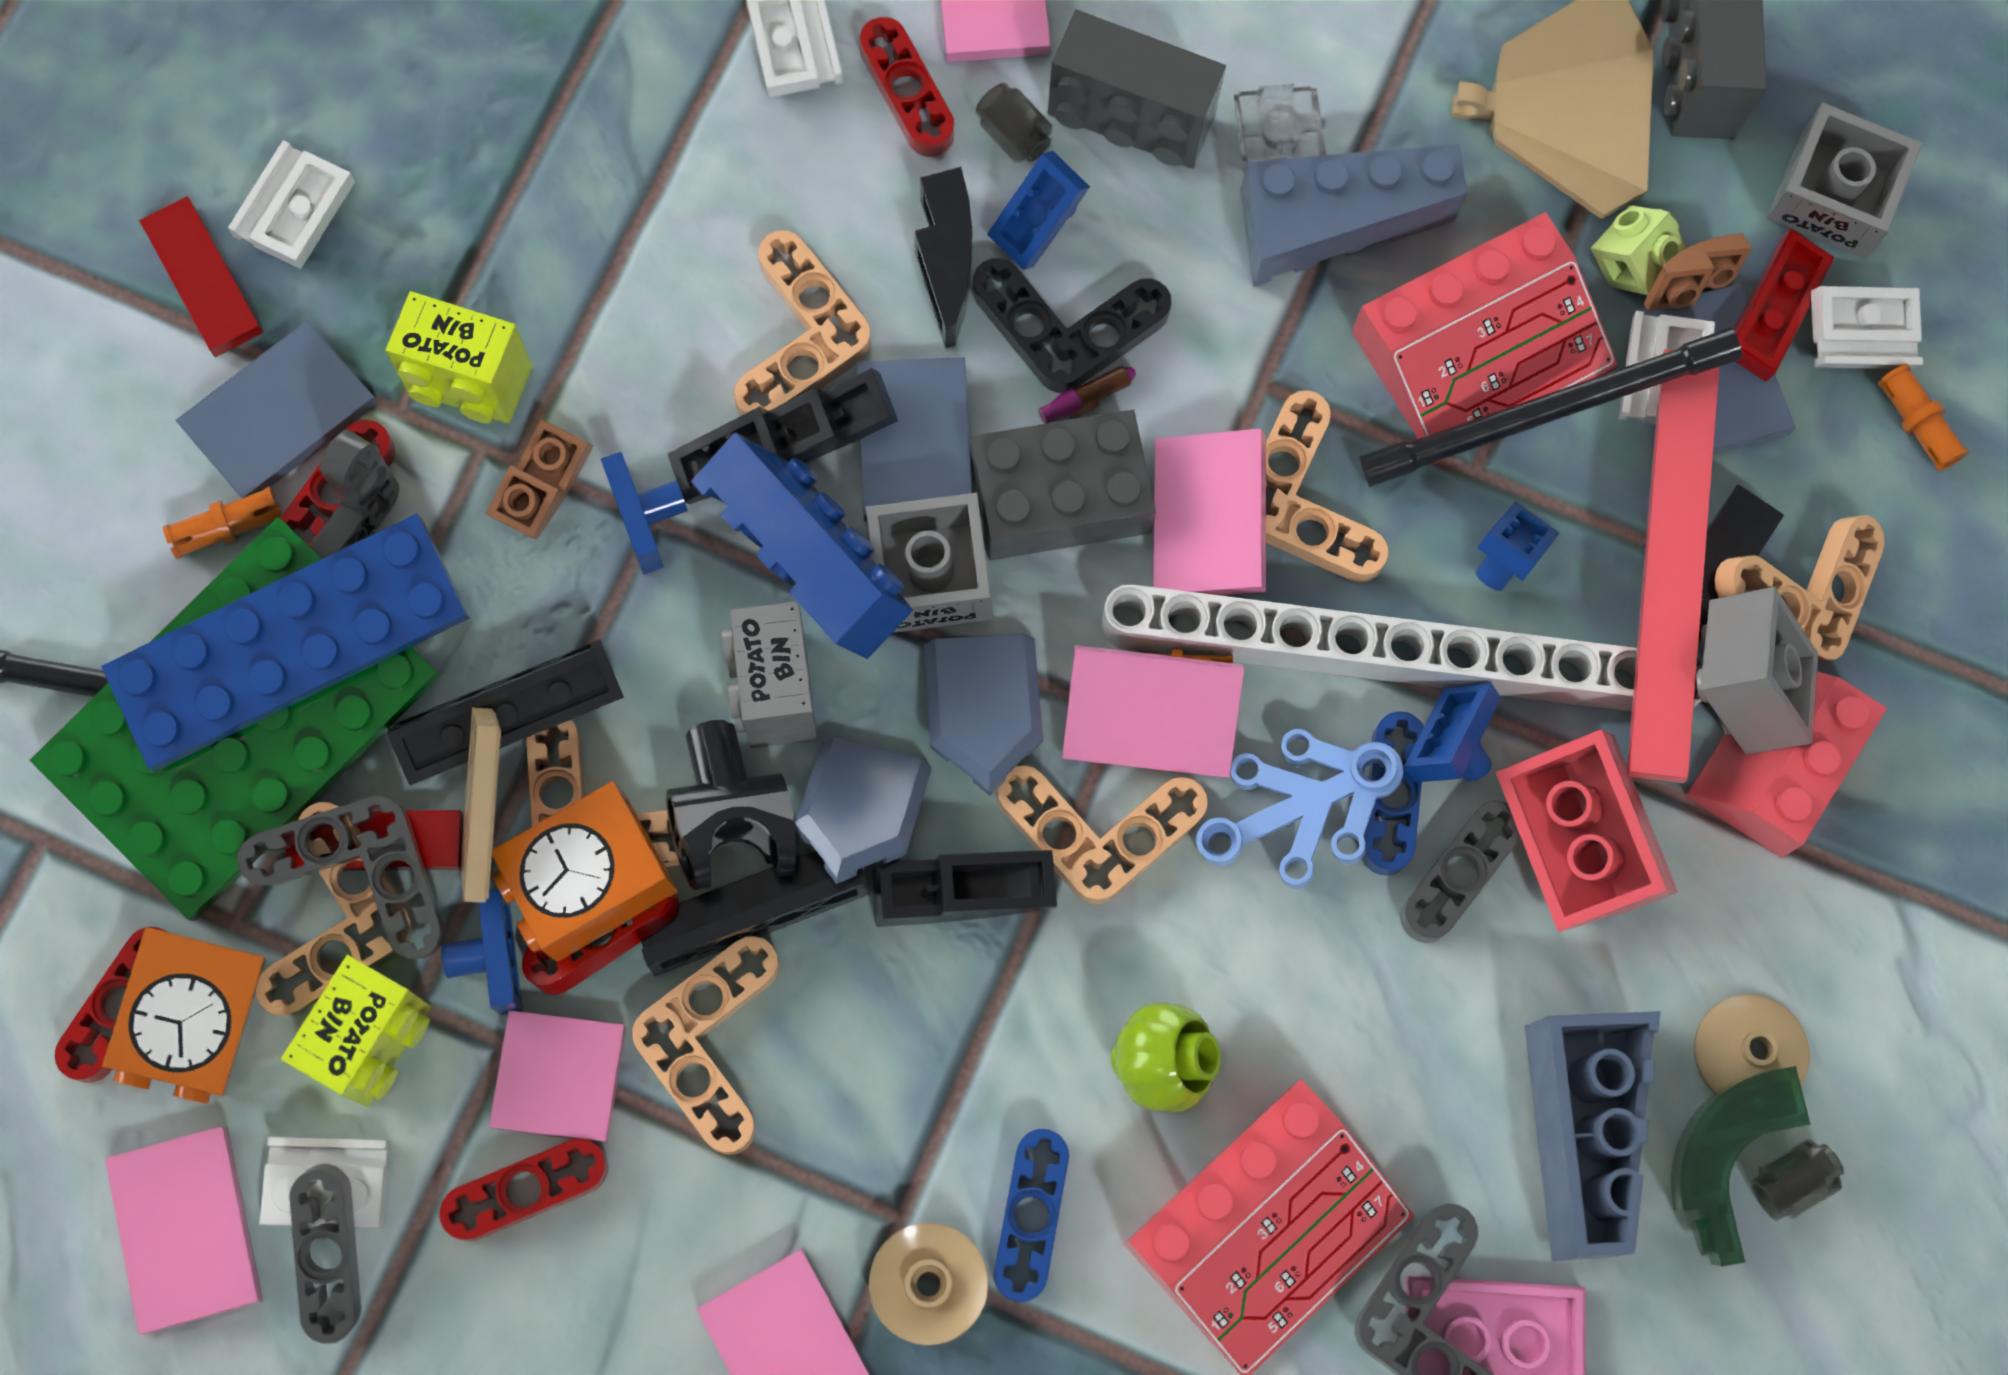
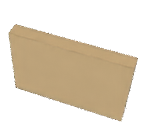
M472 707L460 868L464 902L485 903L486 899H489L501 728L496 713L493 712V709Z

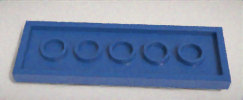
M416 513L122 655L101 667L147 768L158 771L470 619L422 517Z

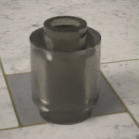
M1000 83L991 88L977 104L975 112L981 118L980 126L1013 162H1021L1025 159L1028 162H1032L1038 159L1050 146L1051 139L1049 136L1052 131V124L1018 88L1011 89L1006 83Z
M1806 1139L1759 1167V1175L1750 1180V1186L1758 1203L1772 1219L1779 1221L1785 1216L1794 1219L1842 1189L1840 1176L1844 1174V1169L1839 1158L1828 1145L1821 1144L1818 1146L1812 1140Z

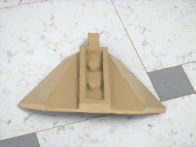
M1575 0L1502 45L1492 92L1487 91L1480 84L1460 81L1457 86V94H1454L1452 98L1451 118L1490 121L1489 135H1493L1495 145L1597 217L1603 219L1636 202L1648 191L1654 49L1629 0Z

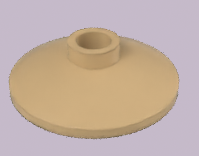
M1744 994L1719 1002L1702 1018L1694 1040L1695 1062L1703 1081L1720 1099L1739 1108L1762 1110L1787 1101L1799 1090L1809 1069V1044L1801 1024L1786 1007L1764 996ZM1753 1039L1762 1041L1766 1046L1767 1054L1763 1060L1755 1058L1750 1051V1043Z
M919 1223L896 1232L879 1249L870 1270L869 1294L878 1318L894 1335L914 1344L938 1345L961 1336L976 1322L987 1299L988 1273L980 1251L966 1235L944 1224ZM924 1273H933L940 1280V1289L933 1296H924L917 1288V1281Z

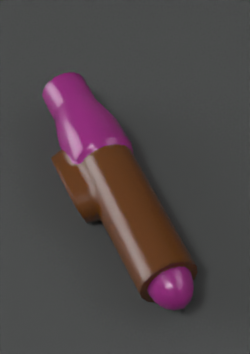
M1119 366L1075 389L1067 390L1049 404L1038 409L1043 423H1051L1066 417L1075 419L1100 406L1099 400L1130 386L1131 381L1136 376V371L1132 367Z

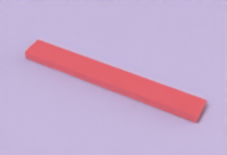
M1665 349L1664 352H1663V354H1664V353H1667V352H1670V351H1673V350H1667V349ZM1720 367L1697 375H1685L1659 384L1626 774L1629 777L1685 783L1688 779Z

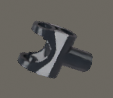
M710 720L690 729L686 734V741L697 785L667 789L666 807L675 853L691 889L699 890L711 887V853L720 845L729 842H744L754 846L763 854L767 864L772 865L777 877L793 875L796 865L794 816L783 775L776 773L747 778L733 723H728L725 720Z

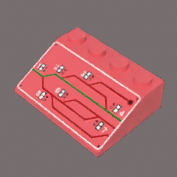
M1546 212L1363 305L1352 329L1353 336L1418 439L1604 375L1615 370L1618 366L1576 258Z
M1300 1079L1123 1245L1240 1375H1251L1415 1216L1343 1123L1308 1085Z

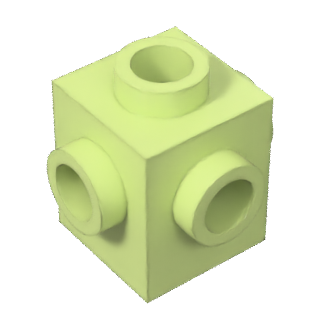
M1629 205L1625 211L1615 218L1614 223L1590 249L1610 288L1648 295L1663 265L1687 247L1679 233V225L1670 212Z

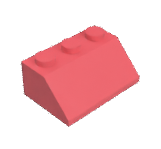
M1817 672L1812 744L1746 755L1732 734L1724 733L1685 796L1782 858L1805 843L1887 708L1840 677Z
M1600 729L1495 772L1558 932L1623 914L1678 893L1633 779L1626 776L1627 765L1615 735Z

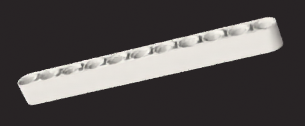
M1122 585L1115 588L1107 596L1101 619L1102 632L1105 638L1113 645L1121 648L1171 654L1172 648L1183 649V654L1227 656V654L1233 655V662L1437 688L1491 682L1500 696L1632 712L1634 689H1627L1621 686L1615 678L1614 671L1615 669L1625 670L1635 679L1637 648L1140 585ZM1121 607H1129L1140 614L1142 621L1134 626H1125L1115 619L1113 613ZM1176 614L1187 615L1194 620L1197 629L1190 633L1178 632L1170 625L1169 618ZM1230 621L1242 622L1249 627L1252 637L1246 640L1234 639L1227 634L1224 625ZM1285 628L1299 630L1306 638L1307 644L1302 647H1293L1286 644L1280 636V630ZM1339 635L1353 636L1358 640L1361 652L1358 654L1343 652L1338 647L1335 637ZM1394 642L1408 643L1416 653V660L1404 661L1399 659L1392 651L1391 644ZM1457 648L1464 651L1471 660V667L1460 668L1455 666L1449 660L1447 650ZM1512 655L1519 658L1525 665L1526 674L1516 675L1508 671L1503 663V656ZM1697 657L1696 675L1697 671L1703 667V660ZM1567 662L1574 665L1580 673L1581 682H1572L1564 678L1559 671V663ZM1696 681L1693 709L1703 701L1698 693Z

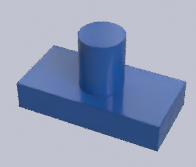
M1054 151L1042 153L987 235L1022 270L1034 267L1067 219L1075 214L1077 205L1090 189V186Z
M622 451L601 458L643 575L664 568L649 525L688 511L677 480L637 494Z
M1515 501L1477 547V549L1487 555L1476 570L1477 577L1485 585L1497 591H1502L1514 575L1523 581L1560 533Z
M1491 682L1444 687L1403 766L1413 782L1462 778L1465 781L1471 782L1481 779L1490 771L1492 761L1480 744V740L1501 700L1500 695Z
M498 889L489 890V899H486L485 903L478 902L482 938L442 944L441 955L446 978L486 972L490 1007L499 1015L508 1014L509 1010L523 1012L511 905L504 899Z

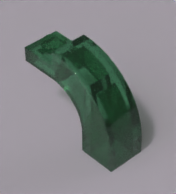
M1796 1066L1745 1076L1719 1089L1696 1110L1680 1136L1675 1149L1671 1171L1673 1207L1676 1211L1698 1209L1700 1219L1692 1221L1694 1237L1700 1255H1709L1712 1265L1723 1267L1745 1262L1729 1195L1731 1171L1740 1153L1752 1141L1765 1134L1811 1125Z

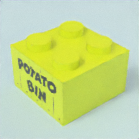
M412 291L408 294L385 349L397 371V375L402 380L406 390L409 392L408 395L412 399L430 407H439L441 403L460 408V412L464 416L484 424H490L492 419L510 424L533 367L516 324Z
M347 954L282 1055L281 1060L338 1094L369 1107L374 1098L377 1100L382 1099L393 1085L398 1074V1069L394 1068V1065L406 1047L414 1048L423 1037L430 1022V1018L426 1017V1014L431 1006L408 989Z

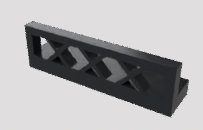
M599 639L393 723L386 734L408 784L411 786L468 762L472 707L493 709V712L496 713L501 728V749L620 700L624 696L603 644Z
M817 851L796 858L793 875L777 877L773 868H769L679 902L677 913L671 922L641 942L643 946L641 951L646 965L656 977L724 951L740 940V938L760 937L868 896L870 894L864 871L861 868L857 870V876L836 884L825 870L824 860Z

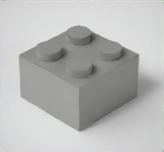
M1770 587L1709 600L1707 624L1701 628V641L1704 648L1703 667L1697 671L1696 684L1701 699L1705 703L1709 702L1719 716L1725 733L1728 735L1732 734L1746 755L1812 744L1818 652L1777 589Z

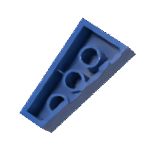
M735 432L691 480V483L703 496H711L727 505L720 515L734 531L739 532L741 530L747 538L761 547L756 554L757 557L783 581L794 586L789 591L790 594L836 645L868 659L913 611L899 593L904 587L903 583L886 566L875 563L870 556L874 552L872 544L854 528H847L842 521V518L846 515L845 511L829 495L824 492H818L814 487L818 478L807 465L795 457L788 462Z

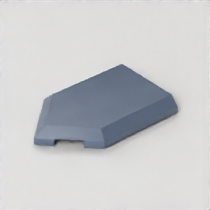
M1026 634L933 639L924 644L930 748L947 762L952 761L973 778V783L991 796L1006 780V776L1024 757H1028L1043 742L1035 638Z
M832 737L822 742L794 827L803 841L808 845L812 844L824 860V868L836 884L857 876V870L880 860L888 863L907 854L930 777L931 767L921 757L838 737Z

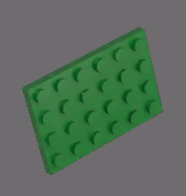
M277 517L151 641L323 558L284 520ZM412 646L158 771L147 768L108 683L29 761L188 920L196 921L242 875L238 868L237 856L243 843L255 834L295 822L301 813L312 805L442 675ZM266 844L260 846L261 855L268 849Z

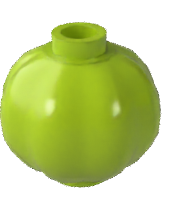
M1170 1003L1149 1004L1136 1010L1118 1034L1116 1044L1111 1052L1112 1068L1117 1074L1118 1079L1122 1082L1128 1096L1140 1107L1157 1112H1182L1195 1106L1208 1091L1209 1085L1214 1081L1221 1064L1219 1043L1215 1036L1210 1033L1208 1025L1203 1018L1190 1008Z

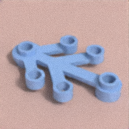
M1297 728L1288 731L1281 741L1282 754L1288 763L1294 766H1303L1313 761L1342 772L1323 782L1262 763L1261 759L1253 753L1239 754L1233 759L1230 770L1232 780L1237 787L1243 790H1253L1257 787H1262L1290 797L1237 823L1222 817L1207 820L1199 828L1196 836V844L1200 855L1207 863L1213 866H1228L1240 857L1243 846L1302 818L1291 851L1280 862L1279 872L1286 886L1292 889L1305 888L1314 878L1312 860L1332 804L1354 794L1344 828L1339 829L1333 835L1331 849L1334 858L1338 862L1345 865L1358 863L1366 852L1364 834L1376 800L1392 794L1402 781L1403 764L1401 758L1390 746L1379 742H1369L1351 751L1314 739L1304 729ZM1302 739L1309 744V749L1303 755H1293L1288 751L1289 744L1293 740ZM1245 763H1251L1258 768V773L1254 778L1244 780L1237 775L1239 767ZM1370 764H1379L1386 771L1381 779L1375 781L1366 778L1363 772ZM1219 836H1225L1231 840L1230 849L1222 854H1217L1210 849L1213 839ZM1352 837L1358 841L1359 848L1354 854L1345 855L1337 848L1340 840ZM1292 862H1302L1307 866L1308 870L1303 878L1292 879L1288 877L1286 869Z

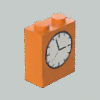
M614 781L609 782L492 850V856L499 870L492 873V878L504 899L509 904L516 901L524 918L517 922L521 935L534 953L541 949L556 962L614 930L619 925L626 923L641 912L652 908L656 903L668 896L671 897L679 892L628 797Z
M145 927L102 1067L116 1070L114 1082L149 1090L152 1079L176 1085L173 1096L199 1103L209 1104L211 1094L225 1095L266 958Z

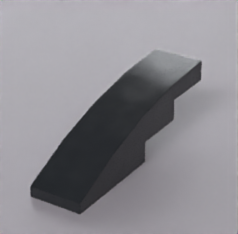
M870 368L825 392L815 387L770 411L759 406L673 450L667 455L685 503L692 504L711 496H703L691 483V480L735 432L788 462L795 457L803 463H807L897 422L898 418L880 372Z

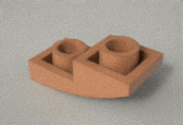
M1743 233L1712 238L1682 250L1663 265L1643 304L1647 311L1672 308L1682 309L1694 306L1703 289L1731 286L1752 247Z
M540 419L517 467L509 466L486 515L533 539H537L565 499L594 445Z

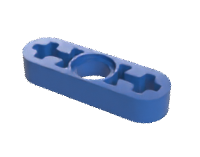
M1397 711L1386 715L1380 721L1373 732L1371 742L1384 743L1394 749V742L1385 739V736L1390 735L1395 727L1403 728L1404 737L1413 740V743H1408L1402 750L1400 758L1404 766L1424 725L1413 714ZM1370 764L1367 778L1374 781L1379 780L1385 775L1386 771L1379 764ZM1404 767L1401 782L1408 790L1407 804L1399 808H1392L1385 805L1380 798L1377 799L1364 834L1366 852L1362 861L1368 869L1379 875H1393L1400 872L1411 861L1415 853L1422 782H1413ZM1375 815L1388 821L1406 820V825L1398 822L1393 828L1392 843L1396 847H1401L1402 852L1396 853L1390 862L1383 860V852L1373 847V843H1379L1384 837L1387 821L1376 822Z
M1037 1129L1026 1134L1018 1144L994 1268L996 1288L1002 1296L1013 1302H1027L1034 1299L1043 1291L1047 1283L1069 1161V1150L1066 1142L1059 1134L1048 1129ZM1039 1141L1049 1142L1050 1152L1059 1155L1058 1164H1048L1043 1179V1184H1055L1054 1195H1050L1039 1188H1018L1020 1177L1030 1182L1032 1181L1035 1165L1034 1161L1025 1158L1026 1149H1036ZM1027 1198L1040 1200L1048 1210L1049 1218L1046 1226L1036 1233H1028L1021 1230L1014 1219L1015 1207L1019 1202ZM1010 1235L1025 1243H1045L1043 1255L1034 1250L1030 1251L1028 1268L1033 1272H1037L1036 1283H1027L1023 1292L1012 1290V1280L1003 1277L1005 1266L1014 1267L1019 1255L1020 1247H1007Z

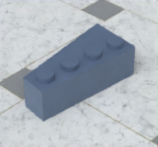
M1460 144L1248 161L1240 192L1253 287L1270 282L1273 276L1291 270L1297 273L1316 267L1317 262L1340 254L1350 256L1365 251L1366 246L1386 239L1392 242L1454 222L1467 195Z
M1661 1011L1547 1016L1525 1026L1552 1261L1610 1258L1635 1254L1643 1175L1639 1173L1642 1144L1647 1143L1649 1120L1645 1119L1648 1086L1653 1084L1655 1060H1651L1654 1033L1659 1031Z

